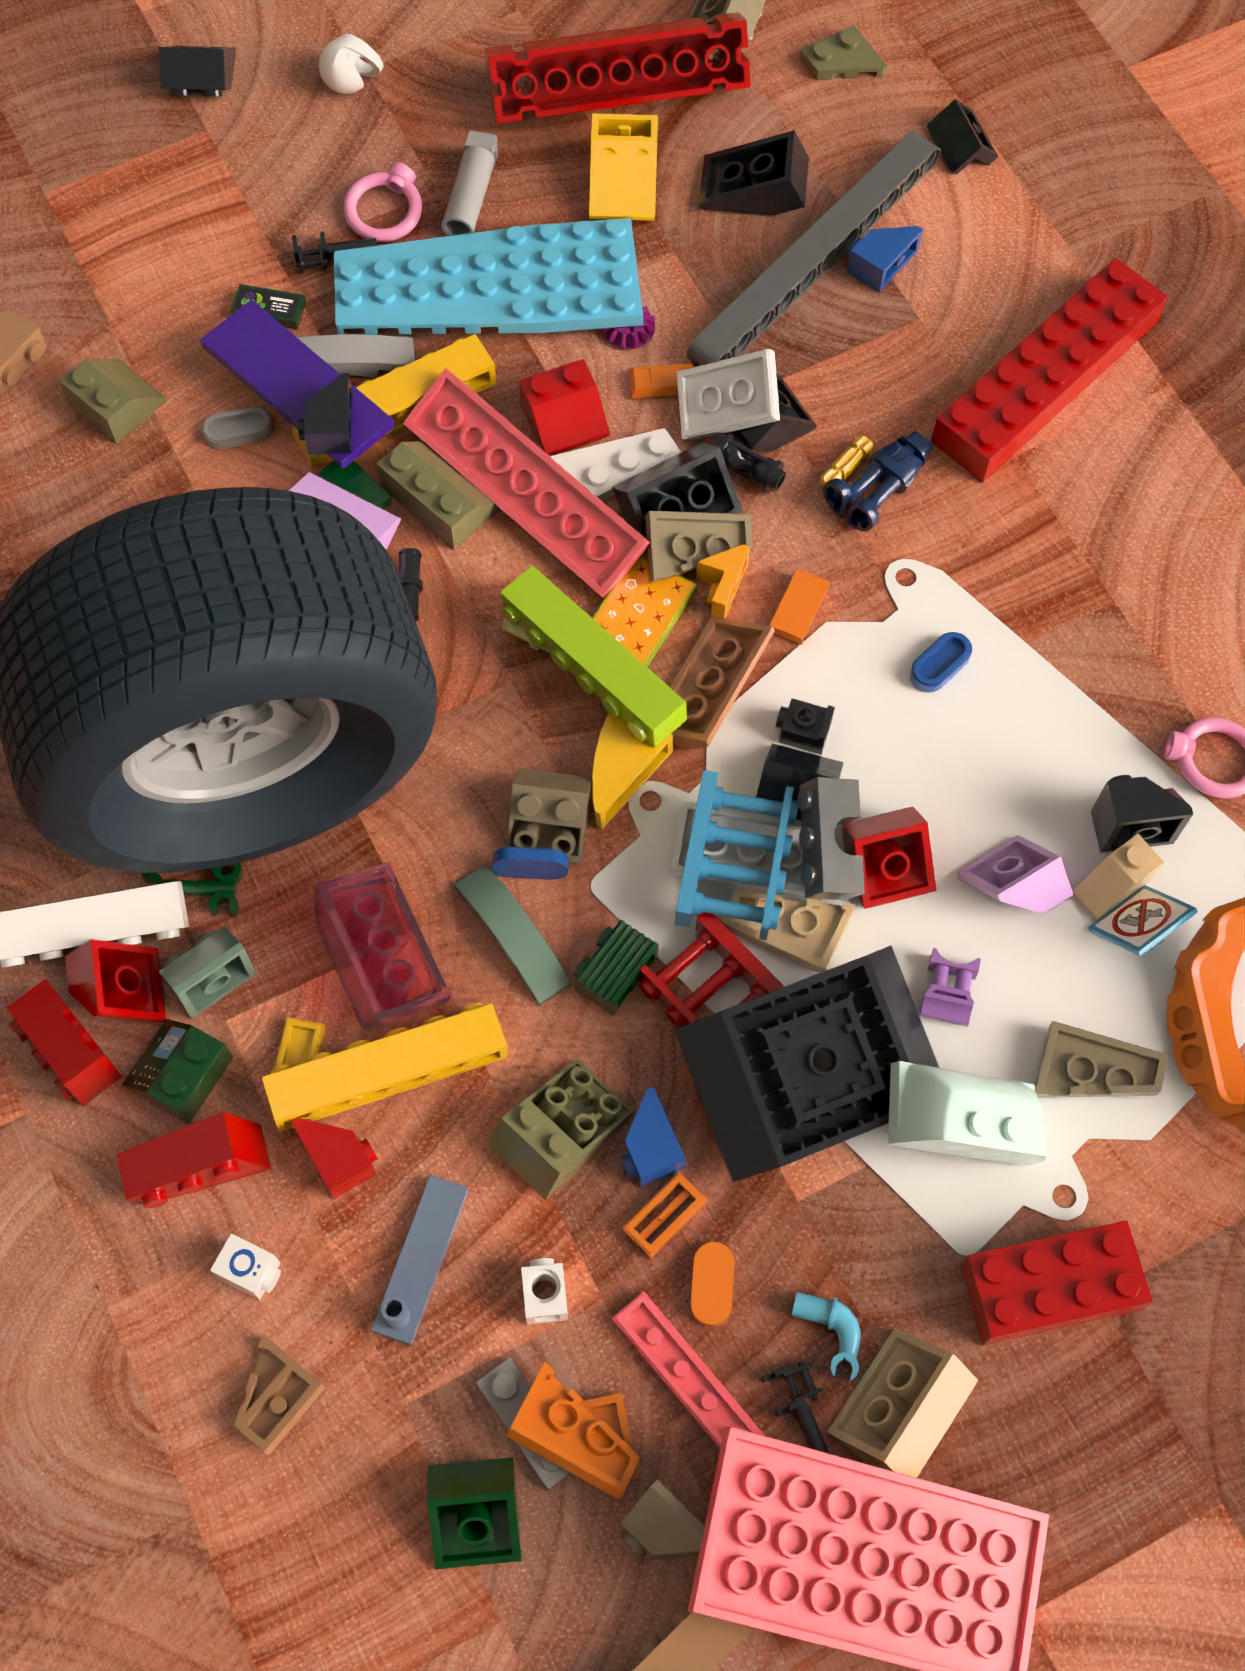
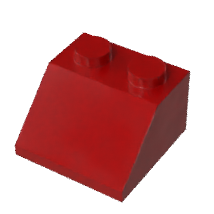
M584 358L519 380L521 407L541 449L549 456L557 455L610 436L598 388Z
M913 806L854 820L841 825L845 853L863 855L865 894L860 895L859 899L864 909L937 891L928 822Z

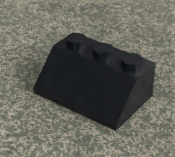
M704 442L612 487L625 521L646 539L645 515L649 511L739 514L743 512L720 447Z

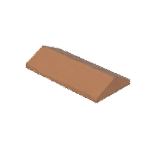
M717 616L710 618L670 686L674 692L686 701L687 720L671 733L673 745L683 750L709 746L775 631L773 626Z

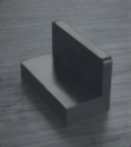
M956 99L927 124L928 131L936 145L941 149V154L950 171L954 174H958L975 158L990 165L999 157L973 110Z

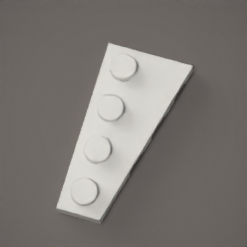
M663 428L550 457L600 500L604 501L615 495L612 489L613 486L682 452L666 429Z

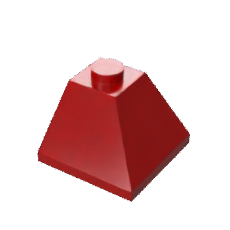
M90 939L65 956L68 992L93 1016L163 1023L166 1020L162 979L159 973L158 948Z

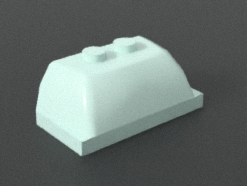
M903 1061L891 1063L888 1145L1021 1166L1045 1161V1128L1039 1097L1035 1092V1085Z

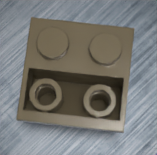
M519 768L512 783L507 847L555 849L565 853L569 858V862L581 864L590 812L592 777Z

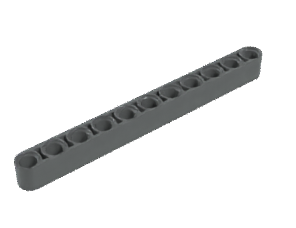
M915 131L908 133L692 341L687 350V358L697 366L740 356L849 250L856 239H860L933 168L940 156L941 149Z

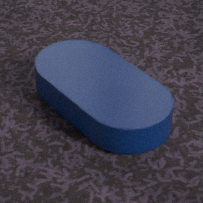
M948 632L940 636L913 662L910 671L912 684L918 690L928 693L941 689L969 662L972 654L970 640L958 632Z
M504 847L493 853L492 870L503 877L555 880L563 878L568 874L569 858L559 850Z

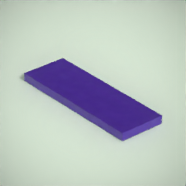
M252 299L200 339L202 348L297 430L298 420L304 419L305 403L340 375ZM352 384V454H326L342 469L395 427L394 420Z

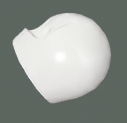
M348 33L330 41L323 48L318 63L319 72L324 83L333 91L341 94L358 92L364 87L360 75L377 77L384 67L381 58L368 44ZM362 57V58L366 59L370 64L364 62V61H363L362 59H360V58Z

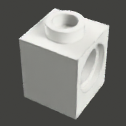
M541 1258L530 1261L529 1267H521L527 1325L568 1320L563 1263L554 1264V1259ZM543 1280L552 1282L556 1286L554 1295L548 1299L537 1298L533 1294V1288L538 1282Z

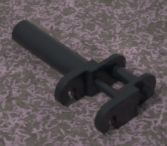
M323 231L320 232L321 243H318V249L302 251L301 246H298L297 236L292 235L296 267H301L302 273H305V268L321 266V269L325 270L324 264H328V257H334L335 251L377 246L376 237L326 244ZM319 254L320 259L312 260L303 259V256Z
M801 1361L797 1363L799 1367L792 1370L791 1365L773 1371L770 1375L762 1376L760 1378L762 1384L782 1377L787 1381L794 1397L792 1404L774 1412L775 1417L777 1418L794 1411L808 1447L830 1454L811 1408L805 1401L811 1397L813 1401L819 1399L817 1394L823 1392V1388L816 1389L808 1371L813 1367L812 1363L804 1365V1362ZM798 1374L801 1375L808 1391L802 1395H799L792 1379L793 1376Z

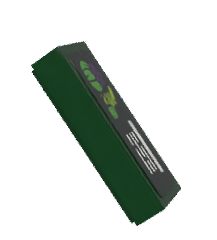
M239 284L231 308V315L252 299L284 327L298 329L306 305L305 295Z

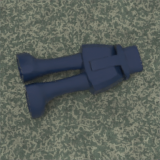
M913 431L907 437H899L895 442L888 444L871 455L868 461L869 466L853 482L847 484L839 478L830 479L823 486V494L827 504L839 517L848 511L847 521L854 529L863 532L869 531L879 521L878 508L894 491L900 494L907 490L920 468L926 463V456L933 450V445L917 431ZM878 480L881 482L866 499L857 500Z

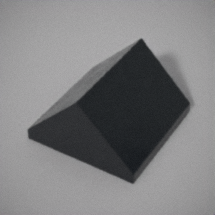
M772 743L765 759L756 797L783 802L786 786L794 787L792 800L797 801L801 784L817 777L840 778L844 762ZM799 808L797 811L796 820H801V811L799 810Z

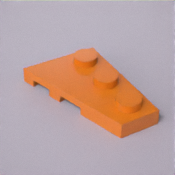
M544 1361L506 1436L620 1500L640 1460L639 1455L604 1420L597 1421L581 1404L583 1399L573 1389L568 1391L553 1376L555 1371Z

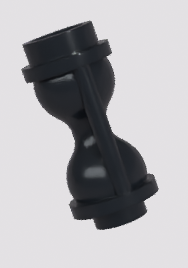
M720 433L712 443V445L720 447L728 470L751 480L754 485L761 488L762 492L768 494L772 489L777 491L783 484L786 472L783 471L784 463L782 461H775L772 458L760 455L746 447L744 443L737 440V437L732 434L727 436Z

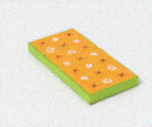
M641 556L624 578L610 590L592 619L648 667L697 591V584L680 575L650 584L648 559Z

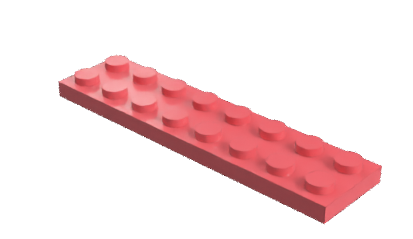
M447 368L443 370L403 422L406 427L601 597L606 598L610 590L624 578L649 547L650 542Z

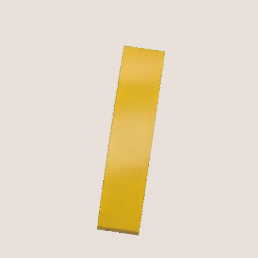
M608 713L596 747L592 774L595 821L599 829L603 830L670 756L673 752L672 734L654 748L645 739L643 741L638 740L629 730L628 723L620 716L613 717Z

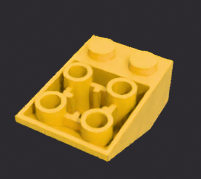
M592 113L589 219L612 220L631 218V220L655 221L658 115Z

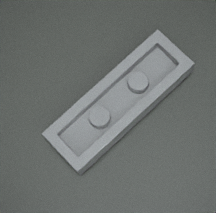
M511 1357L476 1382L507 1430H509L531 1388ZM516 1442L548 1491L572 1474Z

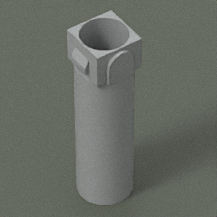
M469 131L441 225L442 230L448 236L474 233L492 170L497 161V135Z

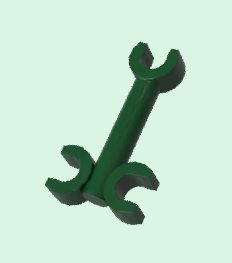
M240 862L234 864V871L230 875L222 874V866L212 868L216 881L162 879L158 873H142L144 882H153L159 885L181 881L184 895L211 896L208 907L212 916H217L218 907L224 902L230 903L229 910L232 917H237L240 906L235 896L237 884L242 880L244 873Z

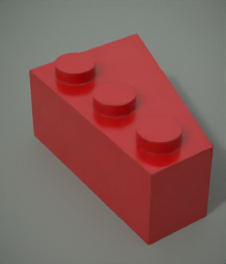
M226 1112L213 1115L116 1154L126 1201L142 1204L144 1208L159 1207L166 1204L168 1199L195 1193L216 1185L272 1170L261 1124Z

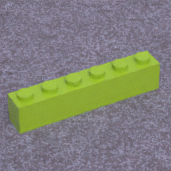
M533 565L500 592L503 605L501 611L508 622L513 626L519 624L526 631L529 640L537 648L544 647L550 652L555 664L563 671L568 669L576 676L578 684L588 694L594 692L602 700L604 708L613 717L620 716L626 721L629 730L638 740L643 741L645 739L655 748L687 720L686 701Z

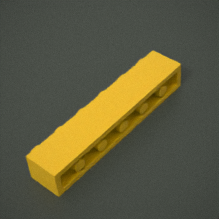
M474 334L465 339H458L441 350L427 353L421 359L410 364L396 367L390 373L381 377L365 381L356 388L394 420L395 427L386 433L389 434L405 426L403 424L405 419L445 368L455 374L474 392L478 393L496 385L495 363L477 335ZM291 425L294 438L312 468L332 460L326 454L309 455L306 442L299 440L298 430Z
M476 1003L463 1008L460 1014L445 1018L444 1015L431 1017L423 1022V1026L410 1030L406 1027L391 1030L385 1034V1038L373 1042L359 1040L348 1045L347 1050L331 1054V1052L318 1053L310 1057L307 1063L293 1067L291 1064H285L275 1067L269 1072V1075L263 1076L262 1080L278 1131L282 1132L294 1128L291 1121L296 1118L316 1121L507 1059L508 1046L493 1003L485 1006L481 1003Z

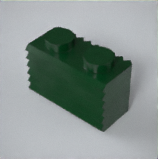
M620 920L614 929L608 926L602 932L596 943L599 949L592 958L585 956L577 965L573 974L577 977L575 979V990L613 1016L639 983V969L644 964L650 967L658 957L659 945L643 933H639L631 925L626 924L623 920Z

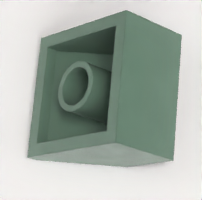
M225 926L218 931H210L202 936L197 943L198 945L185 954L179 953L171 957L166 962L165 967L159 971L165 983L191 1019L257 974L245 948Z

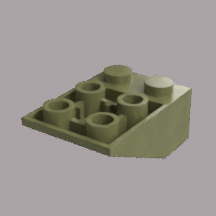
M576 1059L500 1119L488 1146L546 1200L570 1180L635 1111L580 1060Z

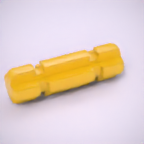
M863 435L858 436L852 443L853 447H848L831 464L832 468H828L821 475L820 485L823 487L833 478L846 480L862 463L861 459H866L872 452L873 442Z

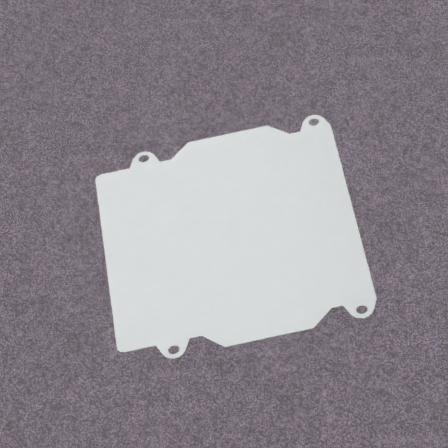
M901 559L891 563L885 573L886 587L898 610L884 622L824 623L802 645L793 650L732 704L709 746H706V770L718 772L717 786L723 787L724 792L756 797L765 759L773 743L844 762L840 779L859 780L861 818L858 819L913 806L928 822L937 891L867 909L862 907L859 896L848 900H817H822L821 903L842 905V903L856 904L855 910L826 970L892 945L939 1068L1035 1085L1049 1025L1052 1021L1169 1054L1161 1092L1158 1095L1039 1098L1045 1128L1046 1159L1033 1165L1021 1166L888 1145L889 1123L844 1141L960 1255L968 1256L977 1253L1022 1206H1026L1053 1219L1065 1221L1083 1214L1089 1199L1088 1192L1072 1155L1088 1139L1151 1140L1196 1094L1193 1087L1188 1086L1184 1080L1172 1052L1173 1040L1168 1035L1167 998L1173 991L1177 973L1174 966L1182 950L1187 949L1194 935L1204 924L1205 921H1202V919L1213 908L1245 897V831L946 573L917 560ZM905 568L912 570L916 574V582L907 587L900 585L895 578L896 573ZM958 632L965 635L972 644V654L969 662L938 691L928 693L918 690L910 680L913 662L943 634ZM791 698L827 708L828 705L835 707L822 755L779 743L781 729L775 727L781 706L789 708ZM1119 775H1130L1132 778L1145 776L1163 789L1174 788L1193 810V816L1174 844L1151 847L1164 863L1155 877L1146 886L1196 907L1198 913L1166 936L1160 945L1153 950L1149 949L1141 956L1091 933L1088 927L1096 921L1073 895L1061 902L1057 908L1042 914L1001 902L963 881L957 874V871L1019 835L1061 857L1071 889L1073 890L1104 859L1114 852L1100 853L1091 810L1106 782ZM649 780L628 801L629 811L640 837L593 878L591 891L619 920H623L626 924L631 925L632 928L637 929L639 933H643L646 937L659 945L658 958L667 965L696 939L695 934L697 932L695 929L698 915L692 914L690 927L674 925L683 875L670 873V866L682 801L697 803L700 784L690 793H687L663 782ZM653 791L659 794L662 801L660 807L654 811L643 809L639 801L643 793ZM836 825L834 832L835 841L838 847L845 852L841 825ZM699 879L697 892L704 893L703 897L730 901L735 889L767 893V889L708 879ZM783 892V894L775 893L782 895L786 899L807 901L805 895ZM715 915L719 920L722 917L720 915ZM735 935L784 986L819 973ZM933 948H936L943 958L957 964L969 963L977 958L981 959L979 973L975 980H971L970 992L974 1005L968 1027L920 1016L925 991L930 988L933 971L928 970V964ZM714 949L711 952L706 950L677 977L694 992L723 966L722 961L724 959ZM1245 949L1235 973L1231 1000L1232 1023L1238 1048L1245 1043ZM948 974L947 987L954 988L956 976ZM733 977L704 1004L713 1013L737 1005L749 995L750 986L741 977L738 979ZM820 1048L813 1055V1064L817 1070L826 1072L831 1067L832 1057L827 1050ZM1067 1185L1074 1190L1076 1201L1073 1206L1061 1208L1055 1204L1052 1194L1057 1186Z

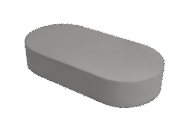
M248 407L214 414L208 417L202 425L205 442L210 447L219 450L264 441L270 436L273 429L269 413L260 407Z

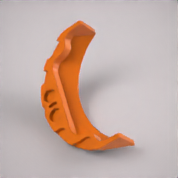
M1244 897L1213 908L1202 919V921H1205L1204 924L1194 935L1187 949L1182 950L1174 966L1177 973L1173 991L1167 998L1168 1035L1173 1040L1172 1052L1184 1080L1188 1086L1193 1087L1199 1097L1206 1103L1205 1107L1218 1118L1224 1119L1245 1131V1062L1239 1051L1234 1034L1231 1000L1235 973L1245 949Z

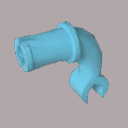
M797 1292L792 1316L828 1325L827 1330L833 1329L837 1332L839 1351L831 1361L830 1371L833 1378H835L837 1365L845 1360L852 1367L851 1382L859 1371V1363L856 1358L860 1346L861 1331L857 1318L849 1307L838 1301V1297H834V1300Z

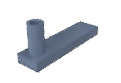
M433 1175L429 1176L371 1331L374 1334L409 1346L413 1345L469 1193L468 1187Z

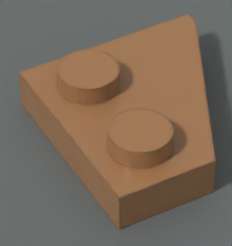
M264 1335L258 1345L261 1351L255 1371L249 1375L245 1388L246 1398L243 1404L240 1405L234 1426L269 1456L325 1390V1387Z

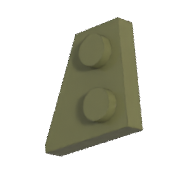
M851 26L801 49L800 60L816 80H831L836 77L853 79L857 78L858 72H875L876 77H883L887 71L885 62L855 26Z

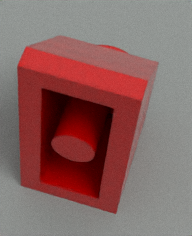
M296 1118L291 1121L334 1199L377 1175L372 1162L378 1160L366 1138L359 1142L352 1130L307 1119Z

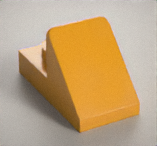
M743 544L702 559L697 563L696 579L712 585L707 598V603L712 604L710 618L712 616L726 618L748 566L750 546Z

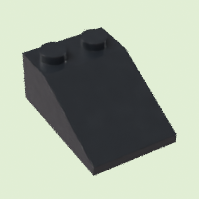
M795 130L704 155L699 197L701 209L777 215L804 208L809 157Z

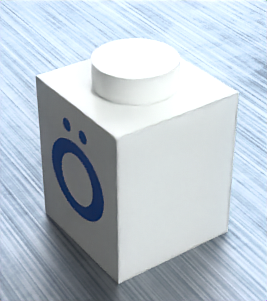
M232 1233L210 1270L217 1279L259 1300L265 1291L270 1293L273 1290L281 1273V1270L278 1269L280 1262L275 1255Z

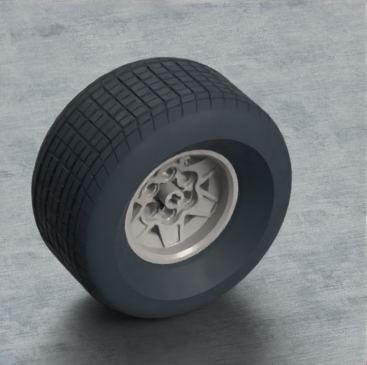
M231 487L191 491L141 503L94 522L61 541L23 572L0 603V738L16 797L29 821L47 841L65 854L95 866L137 873L187 872L244 862L300 844L344 823L389 792L416 763L432 733L437 705L435 674L391 557L374 534L351 514L329 502L310 495L272 488Z

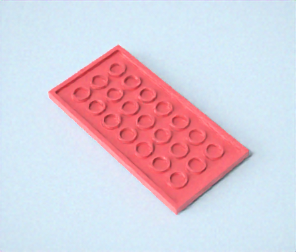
M725 1427L687 1611L918 1671H1027L1049 1514L741 1429Z

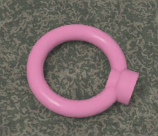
M395 162L389 172H376L366 175L350 187L344 199L343 212L347 224L357 235L364 239L376 237L377 242H390L404 237L415 228L421 217L422 200L417 188L413 184L416 179L413 170L403 163ZM386 185L394 193H404L409 202V211L406 217L396 226L377 229L366 225L358 217L357 202L361 195L370 188Z
M1208 717L1193 722L1182 733L1177 731L1170 733L1165 745L1164 758L1177 762L1181 773L1193 787L1206 795L1223 799L1236 798L1245 794V775L1234 783H1217L1203 776L1192 760L1196 748V738L1208 732H1219L1229 735L1245 751V728L1228 719Z

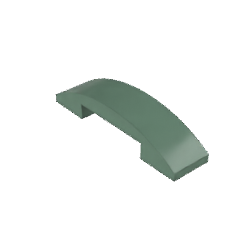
M486 864L454 884V888L474 916L480 918L517 970L518 977L539 1006L571 986V981L538 929L513 895Z

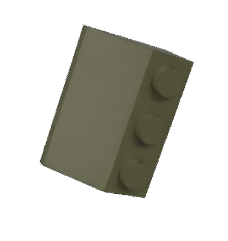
M424 441L401 442L376 464L380 486L453 550L500 510L495 503Z

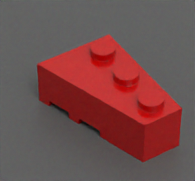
M46 978L6 1007L14 1017V1020L8 1024L22 1042L28 1038L32 1041L36 1049L31 1054L45 1071L49 1068L53 1069L59 1077L53 1083L67 1100L75 1097L82 1106H85L122 1078V1075Z

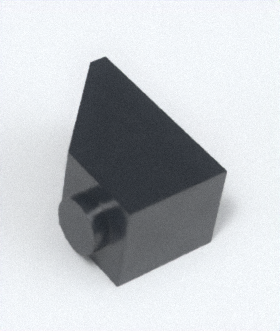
M349 373L340 374L305 403L304 419L298 420L299 440L306 442L309 455L352 454L353 391Z

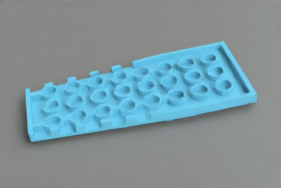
M631 218L522 227L513 226L507 229L476 232L473 234H461L334 252L335 324L337 334H344V329L363 328L365 335H377L378 328H398L399 334H411V328H432L433 334H446V328L465 327L466 334H481V327H498L499 333H547L643 326V310Z

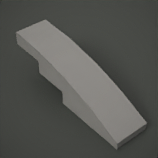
M338 334L298 338L339 374L349 373V375L376 378L379 370L392 371L396 367L405 366L415 361L413 338Z

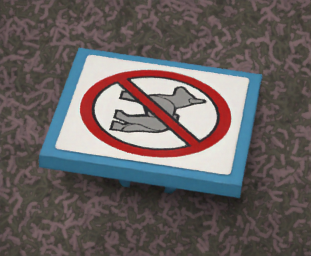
M1144 885L1088 928L1091 933L1141 956L1149 949L1153 950L1160 945L1166 936L1193 917L1198 911L1194 906Z

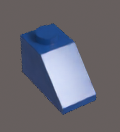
M919 226L871 229L862 239H856L849 248L848 256L850 258L847 272L880 292L918 252L923 229Z
M654 1087L645 1091L625 1140L626 1155L621 1156V1161L628 1178L636 1177L640 1188L684 1170L686 1158Z

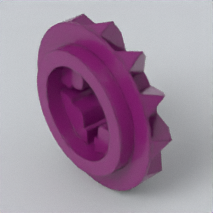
M645 306L642 307L643 326H634L633 332L628 327L602 328V333L605 339L615 347L636 349L644 346L652 339L655 333V316H652L649 313L648 307Z

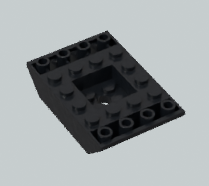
M892 945L674 1029L732 1182L785 1166L888 1124L891 1063L903 1061L939 1068ZM820 1048L827 1050L832 1057L831 1067L826 1072L817 1070L813 1064V1055Z

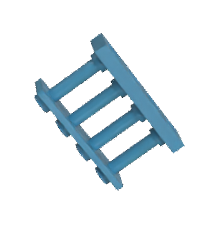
M703 770L674 925L690 927L692 914L700 916V912L761 923L759 939L767 940L769 929L777 930L781 907L773 906L775 893L783 894L787 871L780 870L781 858L789 859L793 836L786 835L788 823L795 824L798 811L797 801L792 800L794 787L786 786L783 802L724 792L723 787L717 786L718 772ZM721 806L780 817L777 837L717 826V822L710 821L712 809L720 810ZM716 841L774 852L771 872L710 861V857L703 856L705 845H713V842ZM708 876L768 887L765 906L763 908L703 897L704 893L697 892L699 879L706 880Z

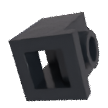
M791 698L789 708L781 706L775 727L781 729L779 743L822 755L835 707L828 705L827 708Z

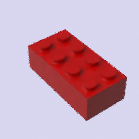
M1127 1220L971 1254L960 1264L983 1346L1141 1311L1153 1302Z

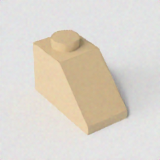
M1137 834L1112 852L1072 890L1073 896L1097 921L1142 886L1150 882L1164 861Z

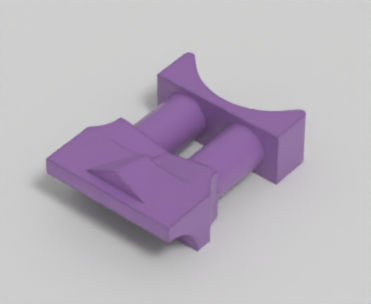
M933 948L928 964V970L933 971L930 988L925 991L920 1016L968 1027L974 1005L970 992L971 980H975L979 973L981 959L977 958L969 963L957 964L946 960L936 948ZM948 974L956 976L954 988L947 987Z

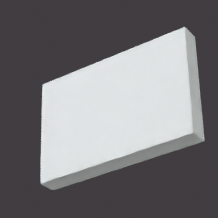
M771 349L676 372L681 438L684 441H693L719 435L720 433H728L780 421L775 353Z

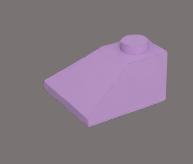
M1019 835L957 871L960 879L993 898L1042 914L1057 908L1061 902L1073 895L1061 857Z

